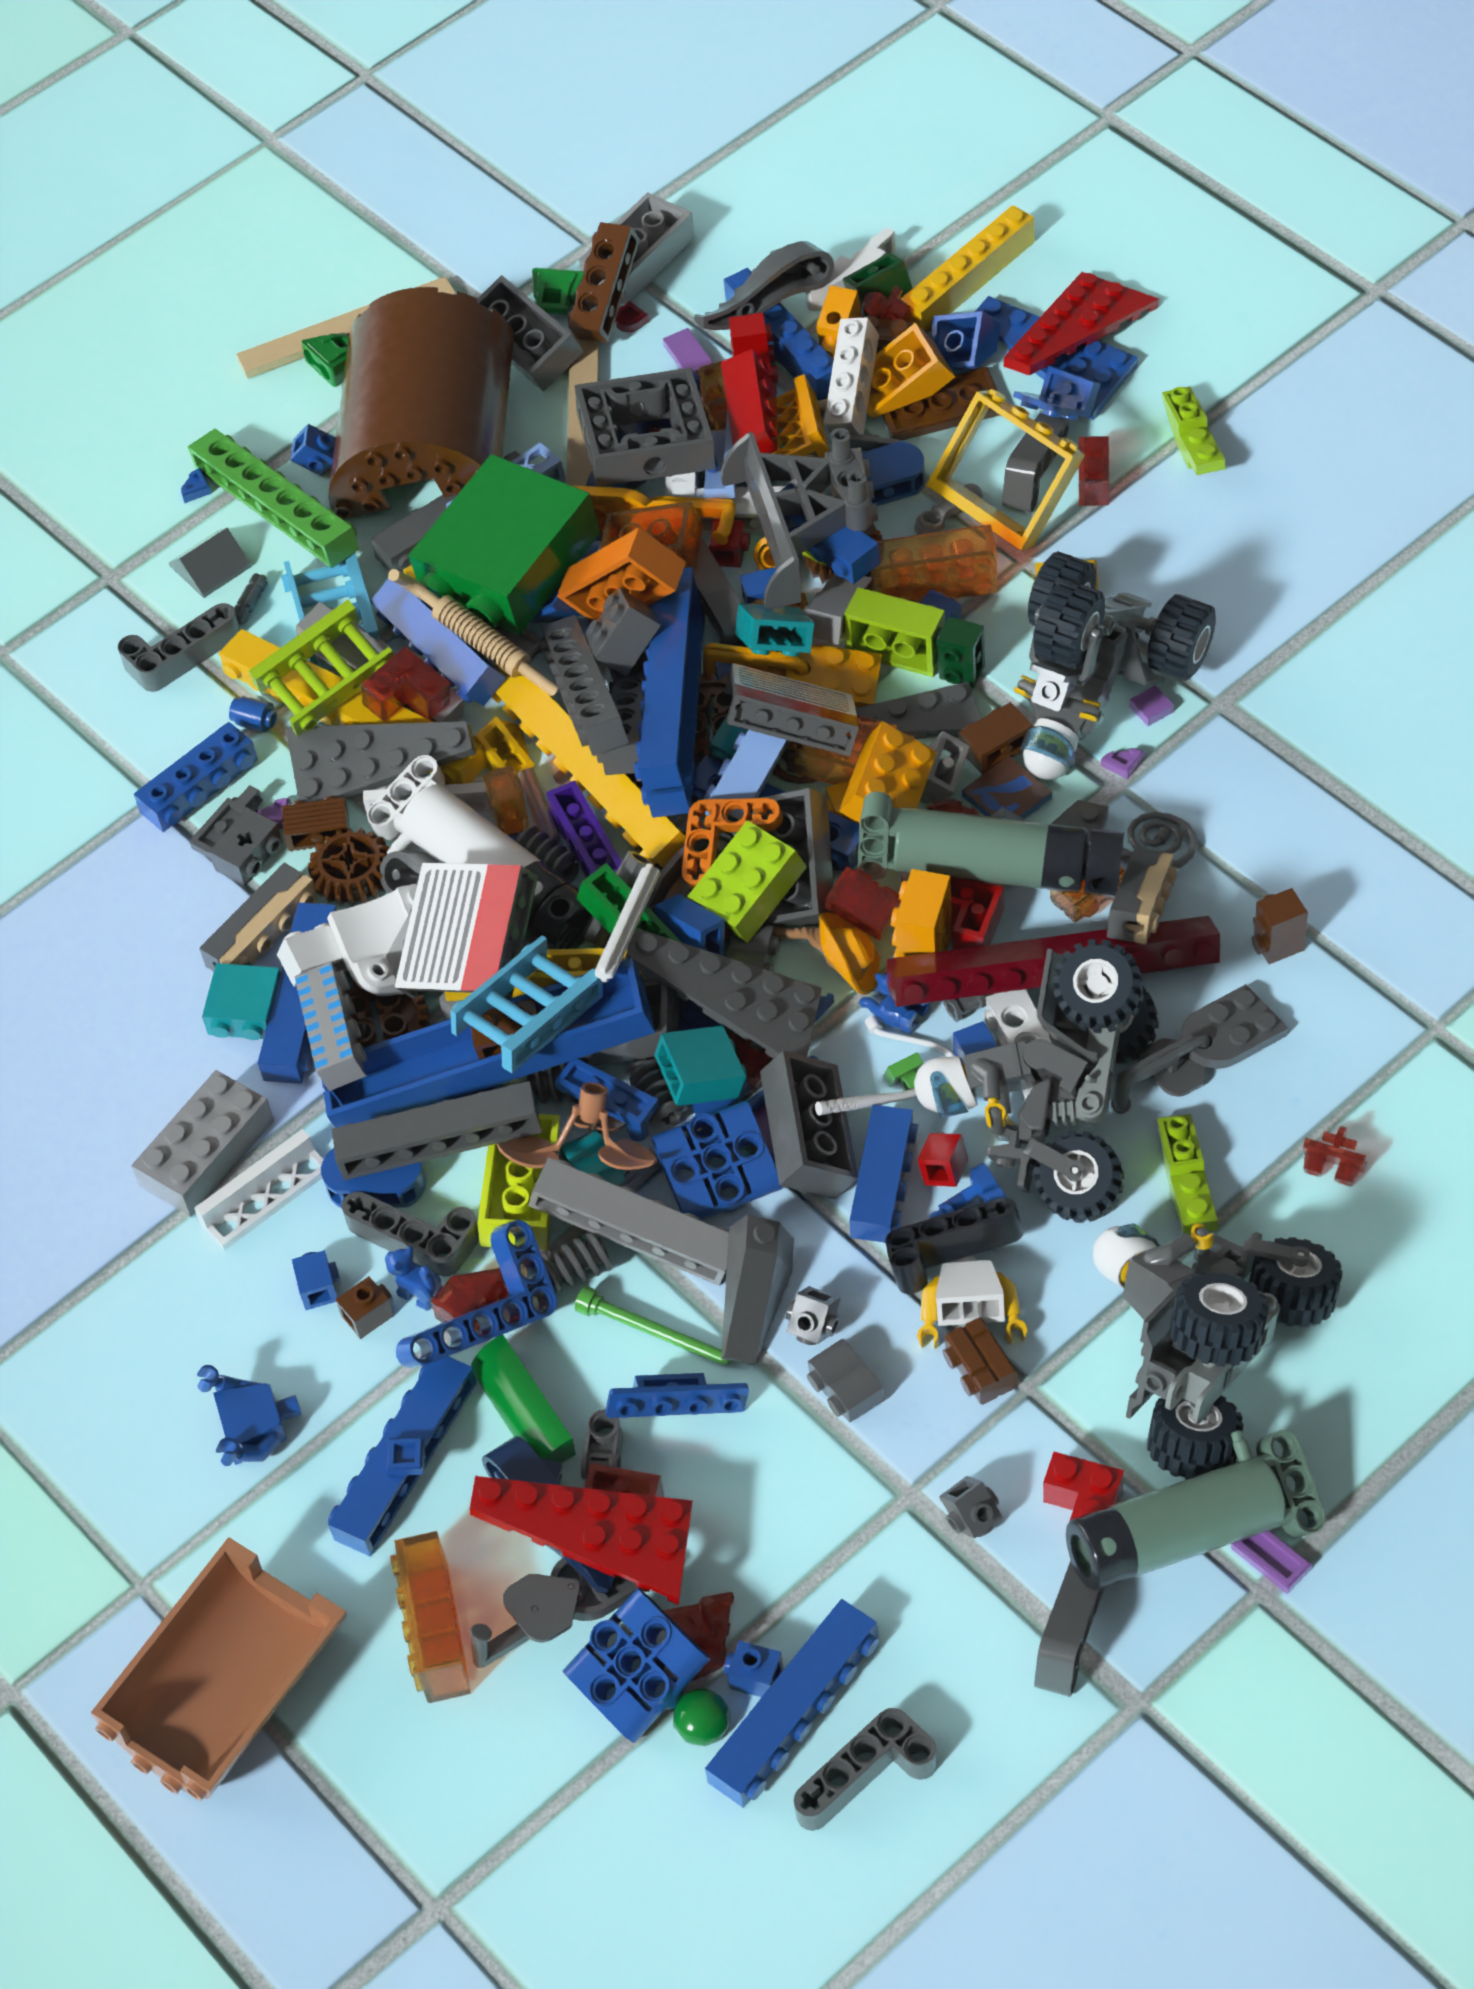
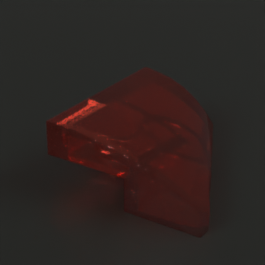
M733 1592L705 1596L700 1599L698 1604L664 1610L711 1659L693 1680L707 1676L721 1669L725 1664L727 1652L725 1642L730 1631L731 1623H728L730 1607L734 1602Z

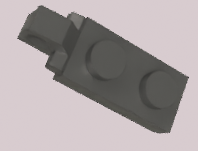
M249 785L238 798H227L191 838L189 842L191 848L211 859L209 851L248 808L256 813L258 812L257 808L263 802L260 790Z

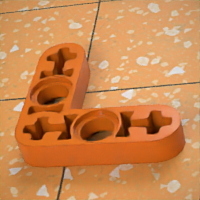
M770 798L703 799L693 803L688 813L682 865V877L690 889L693 890L716 860L719 832H738L747 820L766 832L773 831L781 825L783 813L775 800ZM742 809L744 815L739 821L731 822L728 820V815L731 811ZM767 810H771L773 814H770L768 819L764 820L762 816L766 815ZM704 811L710 813V815L705 817L704 825L706 829H702L703 824L699 818L704 815ZM699 839L709 840V846L704 851L697 852L693 850L695 842ZM696 861H700V868L704 874H700L698 879L694 880L692 875H696L698 872Z

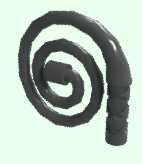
M1150 812L1141 814L1131 821L1127 828V838L1133 849L1135 847L1146 849L1140 846L1135 839L1134 830L1143 821L1161 819L1152 820L1142 826L1139 831L1141 842L1150 847H1158L1166 843L1172 832L1175 836L1174 844L1170 848L1158 852L1174 854L1181 847L1182 834L1179 828L1173 824L1175 823L1186 830L1190 838V847L1185 855L1172 862V867L1182 868L1194 857L1198 848L1197 834L1191 825L1183 819L1170 813ZM1160 828L1154 836V840L1147 837L1148 830ZM1123 848L1121 860L1129 863L1133 851Z

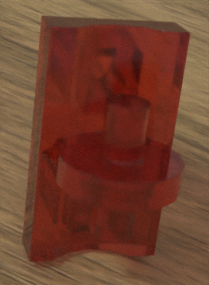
M897 285L892 289L888 299L879 292H871L863 300L864 310L869 315L881 319L903 320L909 313L911 306L900 299L903 290Z
M1340 1126L1337 1134L1326 1131L1323 1133L1322 1141L1331 1143L1333 1146L1305 1138L1303 1144L1305 1155L1303 1170L1306 1174L1322 1177L1326 1162L1336 1164L1338 1168L1334 1181L1352 1187L1359 1172H1365L1367 1166L1366 1155L1343 1149L1344 1147L1355 1151L1358 1141L1346 1138L1348 1128Z

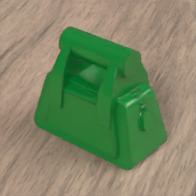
M533 268L532 292L535 303L547 314L569 315V311L575 305L576 289L582 282L584 272Z
M332 333L302 340L305 361L331 386L336 387L344 377L349 337L345 333Z

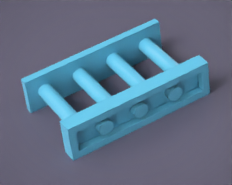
M356 552L333 568L327 566L295 575L292 573L289 560L283 562L286 574L281 575L285 593L292 592L299 622L304 618L302 608L317 605L319 602L325 603L349 596V599H356V602L352 604L356 608L359 620L362 619L363 624H360V626L374 639H380ZM343 575V578L348 576L350 578L349 581H345L346 585L300 597L296 588L297 586ZM314 654L310 657V662L318 666Z
M542 935L532 944H527L520 954L464 1000L458 1001L451 1010V1033L457 1036L469 1025L501 1046L502 1067L513 1074L603 997V982L601 978L595 976V969L593 968L584 976L576 978L547 959V938ZM537 969H540L568 989L560 996L554 997L528 980L527 977ZM516 987L546 1008L537 1015L532 1016L504 998V996ZM493 1006L523 1027L515 1034L508 1035L481 1016Z

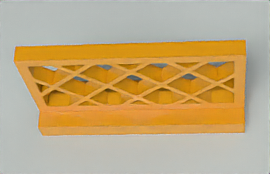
M805 374L794 378L796 388L777 397V414H780L777 418L778 431L780 429L783 430L779 437H777V451L770 454L806 456L816 451L818 457L823 458L825 457V452H830L820 408L816 394ZM792 415H795L792 420H788ZM795 429H798L795 435H791ZM783 443H787L784 448H780Z

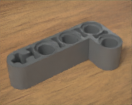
M1039 413L1034 420L1050 425L1054 429L1053 433L1061 439L1063 437L1067 438L1070 426L1068 419L1054 418ZM1027 432L1008 458L1004 475L1002 506L1032 513L1038 501L1040 479L1058 453Z
M220 603L211 607L152 647L138 635H127L118 642L117 649L125 671L143 689L155 692L163 689L222 650L240 631V625L234 607L227 603Z
M363 1192L348 1194L341 1203V1209L350 1232L387 1251H396L400 1248L407 1249L409 1246H412L413 1262L422 1266H430L431 1270L439 1276L447 1277L456 1274L479 1242L478 1224L475 1214L466 1207L452 1209L438 1228ZM462 1227H468L464 1230H458ZM421 1239L418 1242L411 1243L413 1240ZM443 1253H449L446 1256L440 1257V1255Z
M1071 1560L1040 1641L1034 1678L1035 1688L1071 1697L1079 1672L1081 1653L1105 1589L1092 1590L1087 1588L1075 1572Z
M897 1708L883 1710L796 1791L793 1802L797 1822L806 1830L815 1831L821 1829L893 1761L914 1779L923 1780L929 1778L937 1768L935 1742L902 1710ZM889 1727L902 1729L901 1733L894 1736L884 1733ZM862 1752L875 1754V1757L869 1761H862L857 1758ZM916 1752H925L929 1755L923 1761H916L911 1758ZM836 1777H844L848 1780L845 1785L839 1787L830 1784L831 1780Z

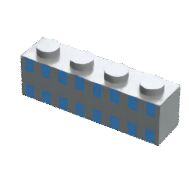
M330 961L294 976L315 1069L327 1089L331 1091L365 1077L363 1062L367 1061V1057L361 1043L357 1041V1038L361 1037V1032L356 1020L352 1019L351 1016L356 1011L350 996L346 995V991L350 989L344 972H337Z

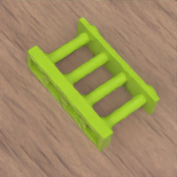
M349 600L343 602L249 670L253 685L260 693L267 688H272L294 714L289 721L297 737L303 732H309L314 729L319 720L378 677L382 678L392 671L393 666L396 665L395 657L390 647L378 653L356 627V624L360 622L356 608ZM342 634H346L369 660L356 671L348 665L331 645V642ZM317 652H322L344 678L330 690L306 663L307 659ZM292 670H297L319 696V698L305 708L281 681L282 677Z

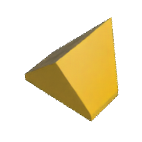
M494 717L473 736L474 741L483 746L487 762L485 768L510 785H514L519 780V771L532 768L535 765L530 759L522 729L518 724Z

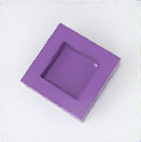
M1156 685L1132 697L1129 703V707L1148 727L1174 711V704Z

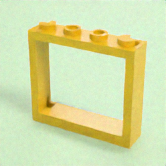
M994 389L978 391L926 486L1019 550L1033 548L1085 454L1077 450L1078 445L1072 440L1064 437L1061 439L1053 433L1054 429L1050 425L1031 419L1029 417L1030 413L1023 407L1018 405L1012 406L1006 402V397L999 391ZM989 407L1065 458L1027 529L951 478Z

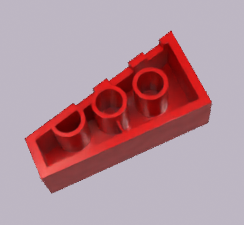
M750 349L721 361L733 446L747 433L753 432L760 453L777 451V437H779L777 429V386L769 375V369L764 358L759 359L754 350Z

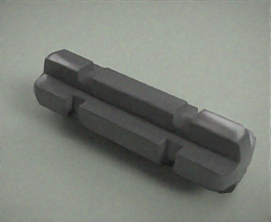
M254 573L248 582L249 584L246 585L236 602L238 605H235L234 609L239 624L243 625L246 623L250 616L248 613L253 611L262 595L261 593L267 587L268 582L265 575Z

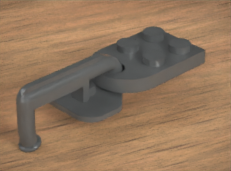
M1245 984L1191 1013L1183 1023L1180 1040L1161 1038L1149 1044V1048L1145 1051L1141 1050L1139 1062L1118 1074L1111 1107L1113 1111L1119 1114L1128 1112L1131 1108V1100L1129 1099L1130 1088L1149 1077L1167 1094L1176 1097L1185 1096L1204 1084L1206 1067L1220 1069L1235 1065L1286 1037L1288 1027Z
M564 1558L557 1562L550 1576L528 1574L511 1584L503 1594L504 1607L515 1620L516 1625L490 1640L492 1631L487 1625L475 1624L471 1627L473 1663L477 1668H484L530 1639L539 1643L555 1639L572 1627L573 1620L592 1621L600 1619L618 1609L637 1589L636 1583L617 1575L614 1577L612 1588L608 1593H597Z

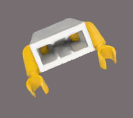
M971 1255L957 1259L956 1262L944 1263L941 1266L940 1276L934 1277L922 1291L921 1321H924V1326L917 1333L921 1348H923V1339L927 1335L934 1336V1348L937 1349L939 1347L940 1338L938 1331L934 1327V1322L938 1321V1326L962 1325L979 1317L985 1323L1005 1322V1317H1008L1009 1323L1005 1330L1006 1341L1011 1344L1012 1334L1010 1331L1014 1329L1021 1332L1022 1341L1024 1342L1027 1326L1018 1318L1021 1310L1015 1284L1001 1272H996L993 1263L989 1260L976 1261V1258Z

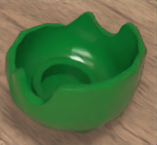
M694 1689L684 1694L675 1705L673 1728L686 1743L708 1746L718 1742L728 1731L730 1724L729 1708L723 1698L714 1691Z

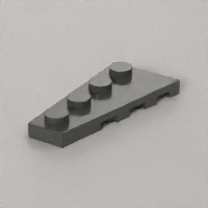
M965 682L855 708L859 724L856 741H865L882 721L907 735L914 736V739H925L927 734H940L942 731L953 737H959V731L963 730L965 726L975 723L982 718L970 684Z

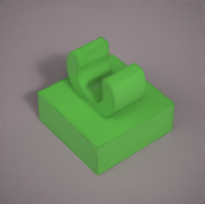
M918 1052L888 1066L883 1076L890 1087L901 1082L904 1091L915 1089V1076L918 1069L924 1063Z

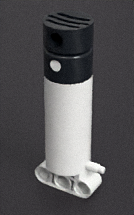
M422 755L414 759L369 807L367 819L378 837H383V840H391L402 833L391 845L387 854L403 852L413 842L439 863L522 865L538 876L527 930L537 938L542 935L546 937L547 946L551 949H578L586 941L583 938L582 931L589 921L591 913L576 899L579 889L443 787L445 778L433 757ZM432 772L428 777H423L426 773ZM411 795L408 799L402 800L403 797ZM389 818L386 822L380 823L383 819Z

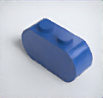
M900 441L862 452V458L868 459L871 477H867V481H872L874 499H871L872 504L876 503V506L918 495L925 485L924 456L915 445Z
M334 1148L326 1154L321 1164V1175L330 1200L340 1208L343 1199L353 1192L366 1193L395 1208L410 1207L422 1197L426 1189L427 1181L422 1162L349 1180H343L335 1160Z

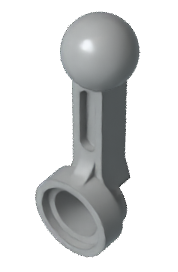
M973 483L964 485V487L980 498L983 497L982 490L978 485ZM945 500L938 505L932 506L931 511L922 512L916 518L914 530L922 538L938 539L944 533V521L960 512L961 509L950 501Z

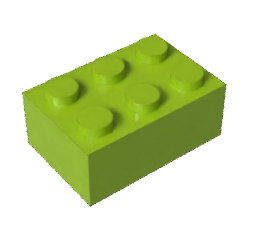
M857 587L844 613L847 649L882 654V664L934 677L939 667L935 664L938 646L934 644L938 628H943L945 625V610Z
M747 820L687 897L696 904L725 919V929L748 944L807 866L796 850Z

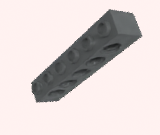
M646 652L640 655L627 676L612 668L613 682H609V693L620 715L629 744L596 755L598 763H603L605 775L635 773L634 762L639 761L636 752V742L641 741L638 732V721L643 720L640 712V701L644 700L642 681L646 680L644 674V661H648Z

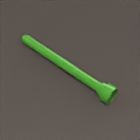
M584 1286L578 1294L575 1302L576 1312L586 1316L601 1314L718 1364L727 1365L730 1363V1360L721 1359V1349L604 1301V1296H601L600 1292L596 1289Z

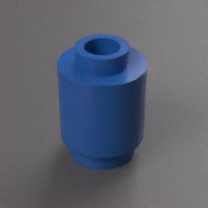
M242 696L241 698H234L231 702L229 719L235 722L237 726L265 733L274 727L277 720V711L271 702Z

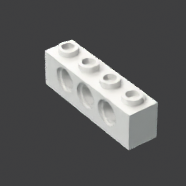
M868 317L840 319L824 425L830 434L834 429L845 428L849 433L864 435L879 334Z
M1026 989L995 993L986 997V1011L983 1012V1018L988 1030L994 1029L997 1035V1046L1024 1040L1028 1044L1035 1039H1042L1052 1043L1049 1038V1032L1041 1026L1037 1018V1009ZM1032 1088L1023 1090L1025 1100Z

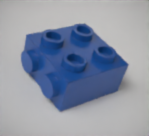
M680 894L655 905V915L682 943L724 956L725 919Z

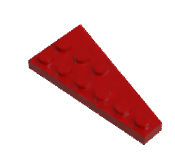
M1081 271L1004 356L1003 367L1030 376L1055 363V358L1061 354L1070 355L1076 352V347L1080 344L1089 345L1119 329L1120 323L1128 319L1133 322L1140 318L1141 312L1145 310L1152 312L1157 309L1159 298Z
M475 1476L469 1507L471 1516L508 1532L514 1530L530 1537L531 1542L543 1547L545 1544L562 1551V1555L612 1577L618 1575L636 1583L637 1588L647 1592L650 1590L666 1596L667 1601L679 1605L693 1500Z

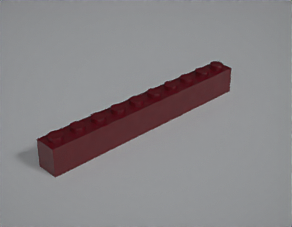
M1207 915L1159 922L1157 932L1150 933L1146 945L1135 943V941L1129 942L1107 938L1108 929L889 958L886 959L887 988L896 1007L1039 988L1042 984L1047 948L1053 949L1055 953L1063 955L1067 950L1072 954L1076 951L1074 945L1081 942L1083 947L1089 946L1088 940L1096 939L1098 944H1102L1103 939L1109 940L1114 947L1117 944L1124 947L1125 952L1133 956L1140 973L1220 963V932L1210 916Z

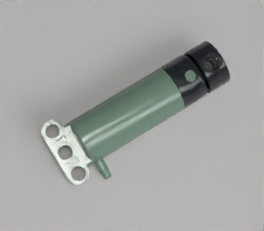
M871 792L864 798L859 823L858 873L867 880L877 881L886 876L887 869H893L896 872H900L902 882L908 881L911 869L949 875L953 879L1079 893L1082 881H1085L1084 894L1115 898L1118 890L1125 832L1092 829L1090 841H1087L1088 830L1084 827L911 807L895 808L889 795L883 792Z

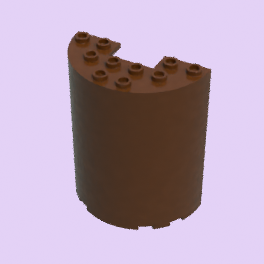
M415 287L394 291L372 301L366 311L358 314L352 324L348 339L329 484V505L339 518L344 520L390 510L391 505L381 489L432 478L445 498L458 495L490 454L500 458L503 457L514 330L494 308L491 310L477 303V298L459 291L455 294L438 292L437 287Z

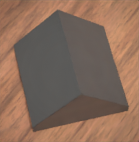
M228 527L212 533L168 562L169 566L203 598L251 568L249 560Z

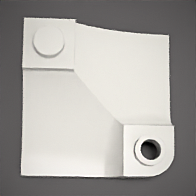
M417 883L397 887L395 891L372 901L330 912L327 918L351 977L358 986L374 995L393 996L404 994L395 988L396 973L401 961L403 942L408 930L410 911L413 907Z

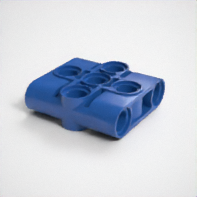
M747 1100L711 1114L699 1113L690 1122L651 1136L655 1152L679 1211L683 1214L690 1213L703 1220L722 1212H735L745 1203L783 1189L779 1185L777 1169ZM718 1119L720 1120V1123H721V1126H722V1128H723V1131H724V1133H725L726 1138L724 1137V1134H723L722 1129H721V1127H720V1125H719V1122L717 1121ZM700 1127H708L713 1131L712 1135L707 1138H701L695 1132ZM684 1132L687 1133L693 1151H691ZM751 1145L757 1149V1152L753 1156H744L739 1150L743 1146ZM719 1157L726 1163L723 1167L716 1169L709 1166L708 1161L711 1158ZM682 1169H688L693 1172L694 1176L684 1181L677 1178L676 1174ZM740 1174H742V1177H743V1179H744V1182H745V1184H746V1186H747V1189H748V1191H749L750 1194H747L746 1188H745V1186H744V1183H743V1180H742ZM707 1187H708L709 1190H710V1193H711V1195H712V1198H713V1200H714V1203L716 1204V1207H714V1205H713V1203H712V1200H711V1197H710L709 1192H708V1190H707ZM730 1187L737 1190L738 1195L733 1199H726L721 1196L720 1192Z
M637 1588L609 1620L600 1621L593 1627L589 1642L562 1672L625 1738L635 1743L664 1710H670L675 1707L682 1697L684 1688L711 1659L652 1598L640 1588ZM623 1621L634 1634L628 1631L620 1622ZM666 1630L665 1640L657 1645L656 1639L658 1634ZM617 1633L615 1644L608 1648V1639L611 1635ZM596 1650L597 1653H598L607 1663H605L594 1651ZM641 1657L639 1669L632 1673V1663ZM666 1666L679 1678L678 1680L665 1668ZM665 1682L664 1693L656 1698V1688L659 1684ZM615 1685L616 1691L614 1696L610 1700H606L608 1689ZM638 1696H640L648 1705H650L652 1709H650Z

